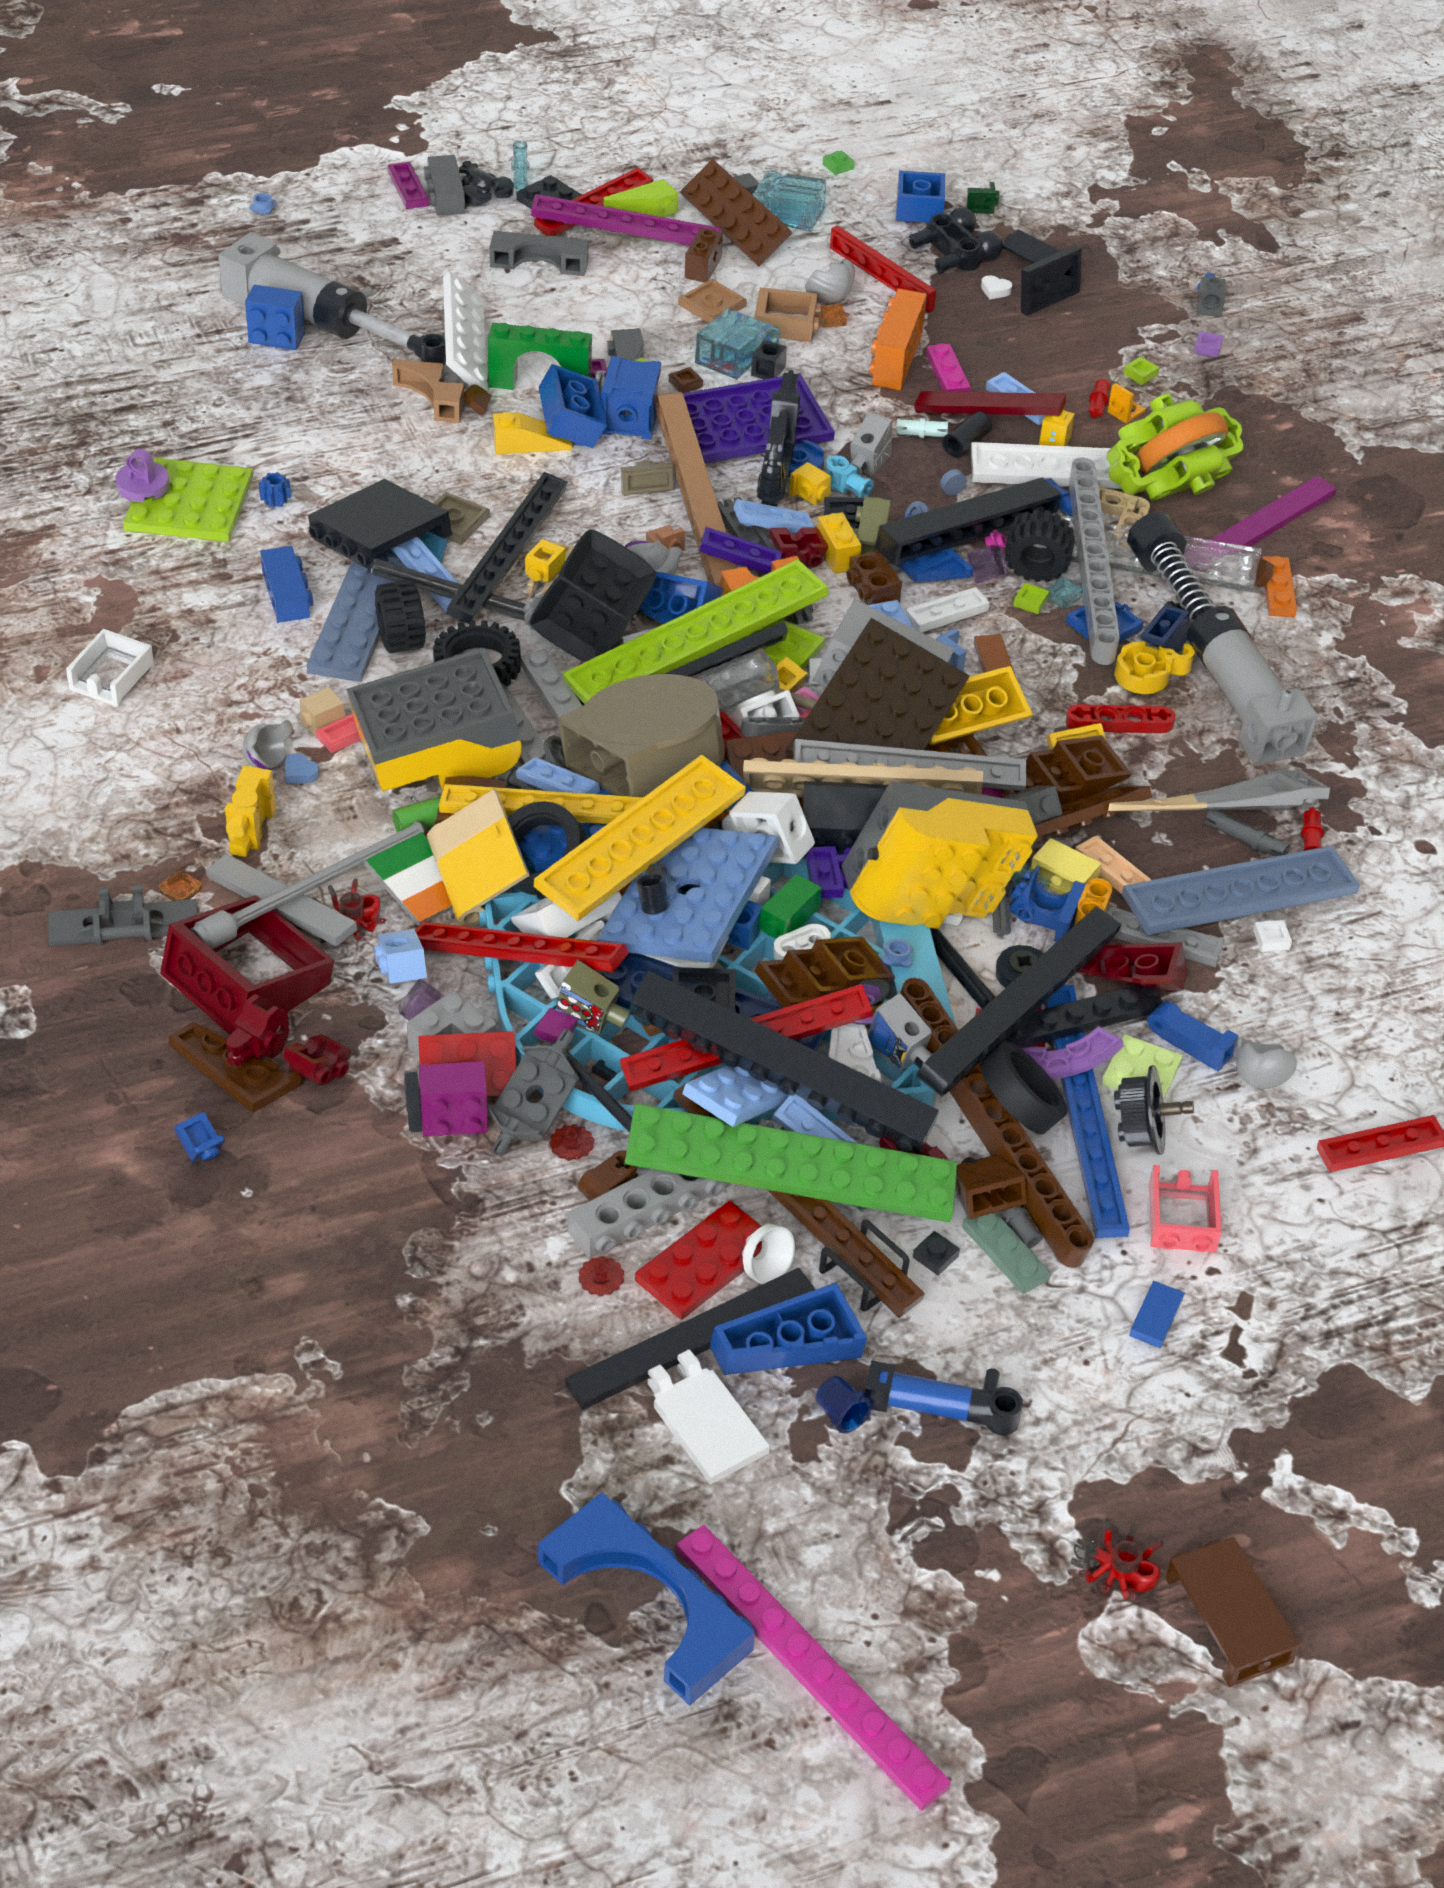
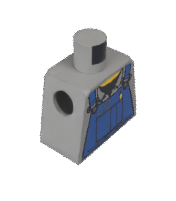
M900 993L876 1009L868 1032V1038L871 1047L896 1069L904 1070L913 1063L920 1069L932 1055L926 1049L932 1035L930 1028Z

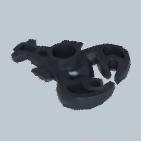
M464 161L462 166L459 167V173L466 174V178L461 179L464 198L467 203L481 205L490 201L492 196L489 194V191L492 187H494L493 192L496 198H509L513 195L514 184L510 178L504 176L497 178L492 173L479 169L476 163L472 164L471 161Z

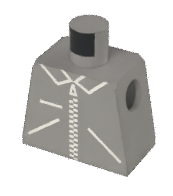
M869 411L851 442L850 464L857 467L856 474L862 475V473L872 476L879 471L892 455V419Z

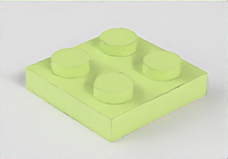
M1124 1034L1122 1038L1124 1047L1113 1056L1103 1076L1102 1085L1118 1090L1122 1078L1147 1076L1149 1066L1155 1065L1160 1077L1164 1101L1181 1065L1183 1055Z

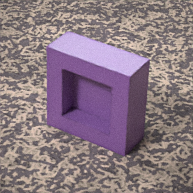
M1199 331L1194 353L1202 354L1206 357H1218L1223 336Z

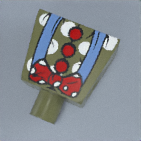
M577 960L562 982L556 1010L578 1018L577 1027L595 1034L601 1033L608 1021L620 1028H624L631 1015L629 1010L616 1004L620 992L618 985Z

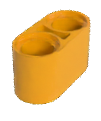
M1094 878L1086 883L1078 902L1074 926L1096 906L1107 912L1112 894V886L1107 880Z

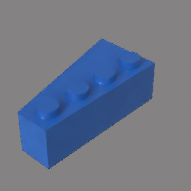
M836 1282L715 1326L710 1349L723 1374L730 1375L861 1358L867 1337Z

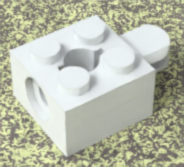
M748 792L722 822L724 830L777 836L779 846L770 860L773 863L797 864L815 844L798 798L794 793Z

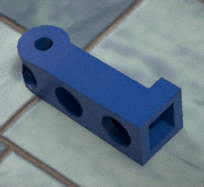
M1162 1002L1147 1018L1149 1028L1160 1038L1218 1072L1234 1056L1239 1035L1230 1030L1223 1034L1183 1013L1172 1002Z

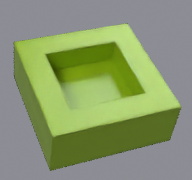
M1140 356L1125 365L1123 374L1143 385L1158 376L1160 367Z
M1024 583L1014 598L1013 606L1039 614L1049 599L1050 591Z

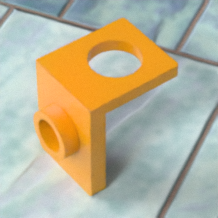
M1117 383L1112 385L1108 413L1127 424L1145 413L1146 408L1133 401L1134 394Z

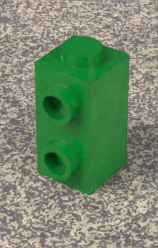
M796 874L761 907L759 929L776 939L781 935L799 929L819 909L821 887Z

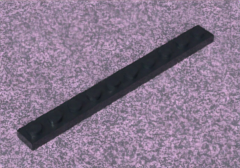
M543 472L449 603L447 615L468 624L469 621L476 619L565 492L568 481Z

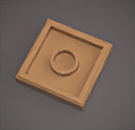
M711 279L678 298V305L709 324L715 325L746 307L747 299Z

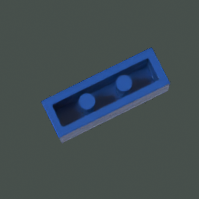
M293 546L260 550L262 573L277 623L310 618L309 607L314 606L311 590H306L308 589L306 573H301L303 572L301 557L295 556Z

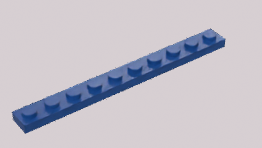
M1063 985L1044 1003L1045 1008L1077 1001L1074 985ZM1085 1032L1052 1040L1054 1050L1064 1049L1067 1044L1085 1037ZM1093 1068L1080 1074L1060 1078L1095 1238L1128 1237L1130 1227Z

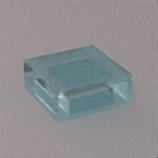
M1063 577L1045 589L1050 591L1048 600L1063 609H1067L1082 598L1083 593L1082 588Z

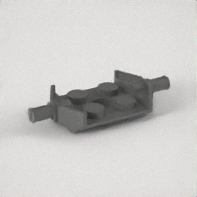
M563 1028L557 1041L552 1046H523L521 1049L525 1054L493 1107L489 1104L487 1105L489 1112L501 1129L500 1136L491 1148V1151L503 1157L511 1141H536L544 1139L578 1082L579 1076L567 1058L566 1049L573 1037H575L569 1030L567 1031ZM536 1089H543V1098L537 1103H530L529 1097L531 1093Z

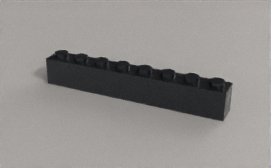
M1043 477L880 525L875 548L893 565L988 537L995 529L999 533L1007 531L1011 523H1014V519L1018 516L1022 517L1023 513L1027 511L1031 514L1033 510H1039L1044 513L1047 510L1051 511L1050 514L1055 515L1059 508L1062 493Z

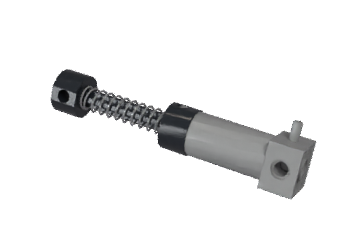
M1153 512L1137 520L1129 529L1127 544L1144 569L1162 573V578L1166 580L1167 586L1171 587V592L1176 594L1175 598L1180 601V606L1185 608V610H1189V620L1192 623L1187 631V640L1204 666L1208 668L1242 721L1238 740L1254 765L1260 766L1306 755L1318 715L1300 688L1294 690L1284 689L1252 641L1251 635L1234 609L1228 606L1214 605V601L1209 598L1208 592L1205 591L1204 586L1200 584V580L1195 576L1194 571L1191 570V566L1186 562L1185 557L1182 556L1187 541L1170 515L1165 512Z

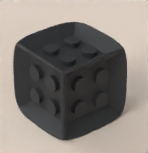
M589 529L580 537L564 562L559 576L549 586L532 614L530 625L542 637L580 661L587 662L614 649L623 635L629 620L639 610L656 579V571L645 560L623 545L600 532Z

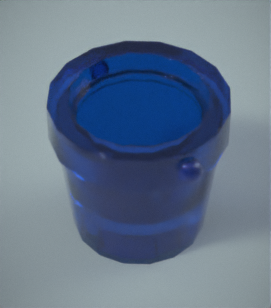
M839 1376L826 1380L816 1393L817 1403L830 1418L831 1424L839 1433L846 1434L856 1430L866 1421L871 1413L872 1401L864 1391H858Z

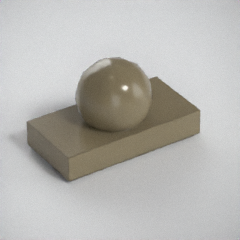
M644 460L638 462L635 466L621 467V492L623 495L674 490V466L672 462L653 464L650 461Z

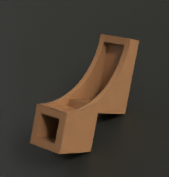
M401 359L393 360V386L411 389L427 398L434 408V421L460 423L464 408V384L444 382V364Z

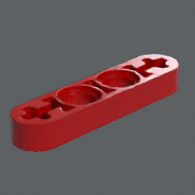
M1076 704L1067 709L1065 723L1069 729L1101 723L1104 732L1163 734L1173 729L1176 715L1172 709L1164 706ZM1107 716L1112 718L1113 720L1105 721L1102 720L1100 717ZM1137 717L1141 721L1135 722L1129 720L1128 718Z

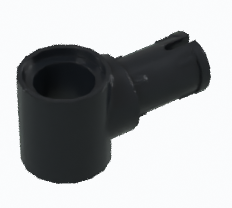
M657 863L656 868L654 864L649 865L647 874L641 876L636 881L641 908L646 914L661 913L669 907L666 893L667 883L665 881L667 869L661 863Z

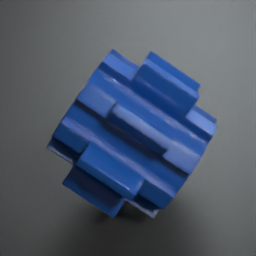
M279 472L267 473V476L262 478V482H259L260 500H264L266 505L268 504L273 508L275 506L282 507L284 503L288 502V498H291L290 480L286 479V476L281 475Z

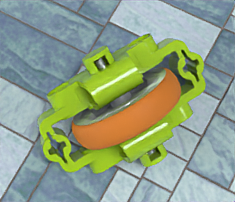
M1167 393L1150 402L1149 405L1153 411L1150 415L1121 428L1117 432L1121 440L1107 453V460L1110 464L1108 468L1109 478L1114 483L1119 484L1124 493L1135 495L1146 491L1151 501H1156L1190 488L1194 495H1200L1215 486L1213 480L1219 479L1233 470L1229 461L1243 449V442L1240 438L1242 428L1237 420L1230 418L1224 408L1217 407L1204 412L1199 401L1194 402L1188 399L1175 404L1171 394ZM1141 469L1146 476L1141 478L1138 470Z

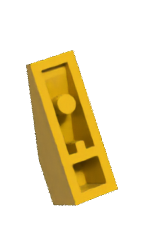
M519 412L493 414V441L496 454L572 450V441L555 438L547 433L545 421Z

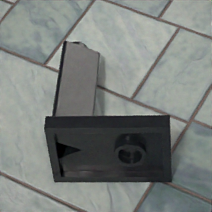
M1019 229L1014 234H1009L1006 237L1003 249L1032 263L1021 269V313L1028 316L1080 292L1082 248L1074 245L1061 251Z

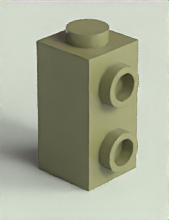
M864 496L863 507L857 506L855 522H860L859 528H854L853 531L861 543L860 555L878 551L875 548L879 526L887 524L891 500Z

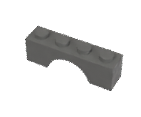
M494 231L489 246L490 267L515 269L524 262L544 261L556 266L561 274L585 276L589 260V240Z

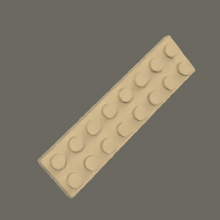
M754 758L752 760H744L743 768L744 784H748L754 792L794 793L798 798H803L804 781L889 785L890 781L979 795H982L983 771H977L971 767L952 770L943 766H933L930 768H917L914 765L887 767V765L881 763L864 766L853 762L828 764L827 762L817 760L811 763H798L792 759L775 762L764 758Z

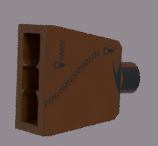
M992 1155L977 1160L974 1157H967L961 1164L957 1165V1196L969 1219L1027 1204L1025 1175L1001 1157Z

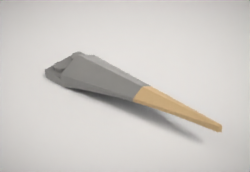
M1300 770L1273 771L1240 783L1189 795L1155 800L1109 803L1108 811L1288 809L1303 805V802L1315 803L1316 799H1328L1330 787Z

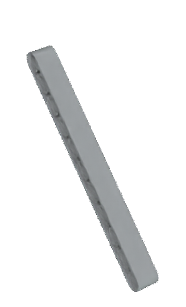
M1081 457L1072 461L1069 491L1092 660L1096 663L1109 665L1116 659L1119 629L1096 467L1091 459Z

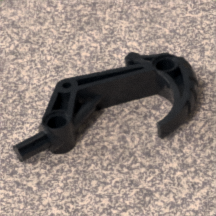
M789 370L788 373L784 372L781 389L774 391L769 435L757 486V497L762 500V504L776 507L779 501L784 499L796 440L800 394L796 392L799 375L794 374L793 370Z

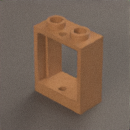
M760 287L754 315L753 336L765 337L767 335L770 338L812 342L813 332L818 333L821 304L817 303L818 293ZM768 311H775V312H784V313L803 314V315H808V317L790 316V315H781V314H771V313H767V312H768Z

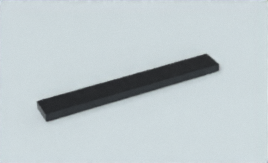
M798 1267L565 1378V1385L581 1409L584 1410L651 1378L648 1370L658 1365H661L665 1370L680 1363L677 1359L678 1355L689 1349L694 1356L709 1350L715 1326L816 1289Z

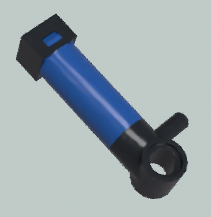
M871 1360L865 1388L864 1409L887 1413L888 1406L986 1425L990 1431L998 1435L1012 1434L1019 1426L1023 1399L1015 1389L1009 1387L997 1388L1000 1372L994 1368L986 1371L983 1389L897 1373L894 1372L895 1365Z

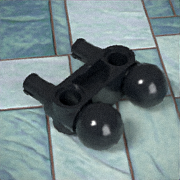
M965 207L955 208L950 214H936L932 216L931 222L927 223L925 229L909 235V244L913 249L932 243L945 255L935 259V268L938 273H943L955 267L964 271L975 270L979 267L980 262L995 260L1000 256L1003 249L1002 239L995 232L984 231L976 236V238L971 234L974 232L977 220L972 210Z

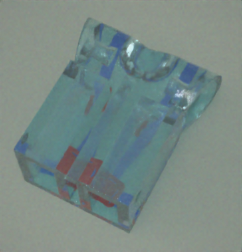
M770 170L764 174L758 184V188L752 195L787 227L811 232L825 209L826 179L793 174L782 176L779 172Z
M726 307L722 316L719 315L697 333L695 363L737 380L752 366V355L764 339L778 343L780 330L776 326Z

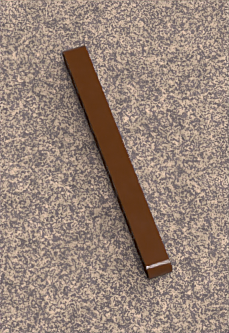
M920 978L905 980L900 994L930 1028L932 1035L926 1049L933 1054L959 1030L924 980ZM979 1063L949 1092L989 1154L1001 1157L1025 1175L1027 1204L1023 1206L1028 1210L1030 1217L1058 1260L1067 1267H1079L1084 1263L1094 1243V1236L1019 1121L1004 1108L990 1090L981 1073Z

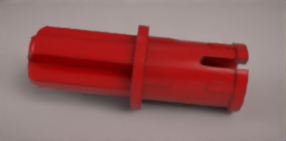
M1099 379L1095 382L1094 390L1089 396L1090 405L1088 413L1094 419H1096V416L1101 417L1103 415L1104 407L1109 402L1108 391L1110 383L1105 379Z
M1310 807L1308 811L1303 813V828L1301 829V837L1304 839L1303 851L1322 848L1321 839L1324 836V829L1321 827V813L1315 810L1314 807Z

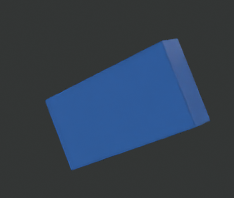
M1153 1280L1131 1327L1129 1336L1161 1348L1180 1308L1185 1292Z

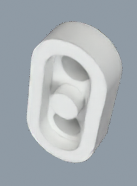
M809 924L781 935L774 942L773 956L775 960H783L788 950L812 949L816 939H830V931L823 925Z

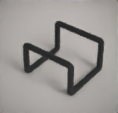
M863 1220L860 1231L866 1236L868 1228L902 1258L901 1271L907 1275L910 1262L909 1256L869 1220ZM828 1247L822 1248L819 1272L824 1274L838 1265L863 1288L860 1305L861 1311L865 1312L881 1301L877 1296L868 1301L870 1291L868 1283ZM828 1256L832 1261L826 1264Z

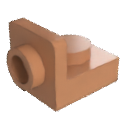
M670 525L646 532L647 542L655 543L659 540L668 550L678 547L685 551V531L683 528L673 530Z

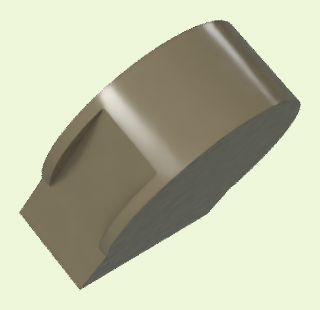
M654 674L626 679L602 689L591 697L585 705L558 717L566 767L581 776L598 782L601 788L615 796L645 797L700 755L705 756L718 767L723 762L725 756L717 694L708 684L688 676Z

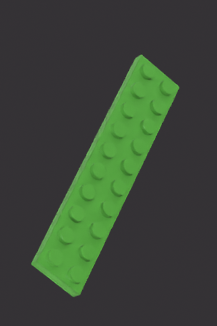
M635 1103L624 1164L950 1223L952 1219L957 1161L741 1123L732 1127L720 1118Z

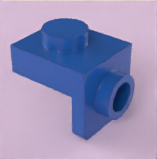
M204 1112L175 1125L173 1129L192 1163L201 1158L203 1162H206L221 1153L220 1149L225 1142V1138L222 1134L219 1136L216 1134Z

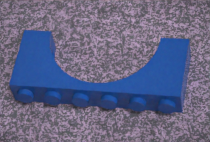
M603 1492L538 1543V1563L562 1586L584 1573L597 1569L617 1567L633 1569L653 1576L674 1593L684 1610L687 1629L679 1647L665 1662L664 1682L689 1706L753 1651L755 1631L751 1623L743 1616L738 1617L728 1607L725 1599L719 1593H712L702 1584L700 1577L694 1570L686 1569L680 1564L670 1548L657 1543L642 1523L634 1522L626 1514L625 1509L618 1501H611Z

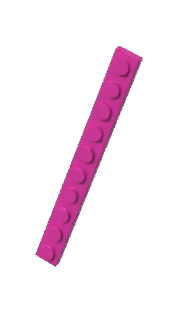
M704 1524L676 1544V1552L714 1592L719 1593L725 1599L728 1607L738 1617L743 1616L751 1623L755 1636L921 1811L950 1789L951 1781Z

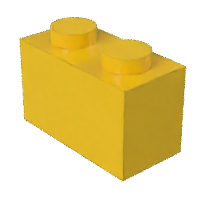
M843 512L819 516L817 527L829 546L824 557L834 574L844 573L849 569L850 557L861 554V543Z

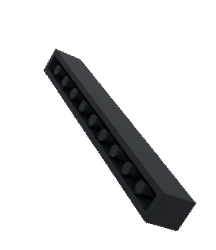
M649 970L631 1000L630 1014L633 1015L637 1022L646 1026L651 1024L662 1029V1032L672 1039L678 1040L680 1038L691 1043V1046L698 1052L704 1054L709 1052L719 1057L721 1062L733 1068L738 1066L745 1069L750 1076L758 1081L764 1082L768 1080L776 1084L783 1093L791 1096L796 1094L806 1099L807 1103L816 1109L823 1110L825 1108L835 1113L836 1117L845 1123L852 1124L854 1122L864 1127L866 1132L874 1137H885L893 1141L899 1149L905 1152L914 1151L920 1154L936 1122L938 1109Z

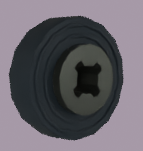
M1027 945L1008 947L1001 952L996 961V977L999 983L1006 988L1044 953Z

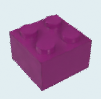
M484 1061L419 1065L423 1136L486 1133L487 1099Z

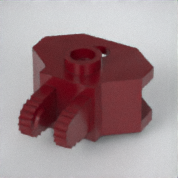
M257 994L251 996L245 1002L240 1016L234 1022L235 1031L226 1039V1047L229 1049V1052H227L228 1063L238 1066L244 1064L245 1061L247 1062L252 1056H256L259 1059L264 1055L275 1058L282 1052L290 1034L288 1012L277 1006H273L268 1010V999Z

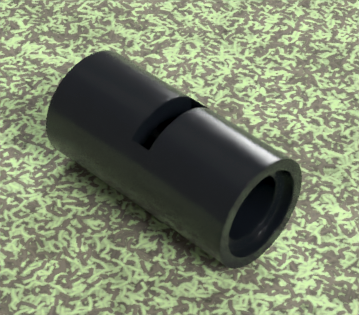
M981 411L972 413L943 437L942 445L944 450L952 457H960L971 448V442H978L991 431L992 423L990 418Z

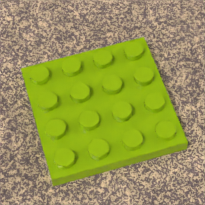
M153 457L154 462L164 466L168 471L170 487L158 499H154V496L144 497L145 502L132 501L123 521L124 531L229 542L253 479V468Z

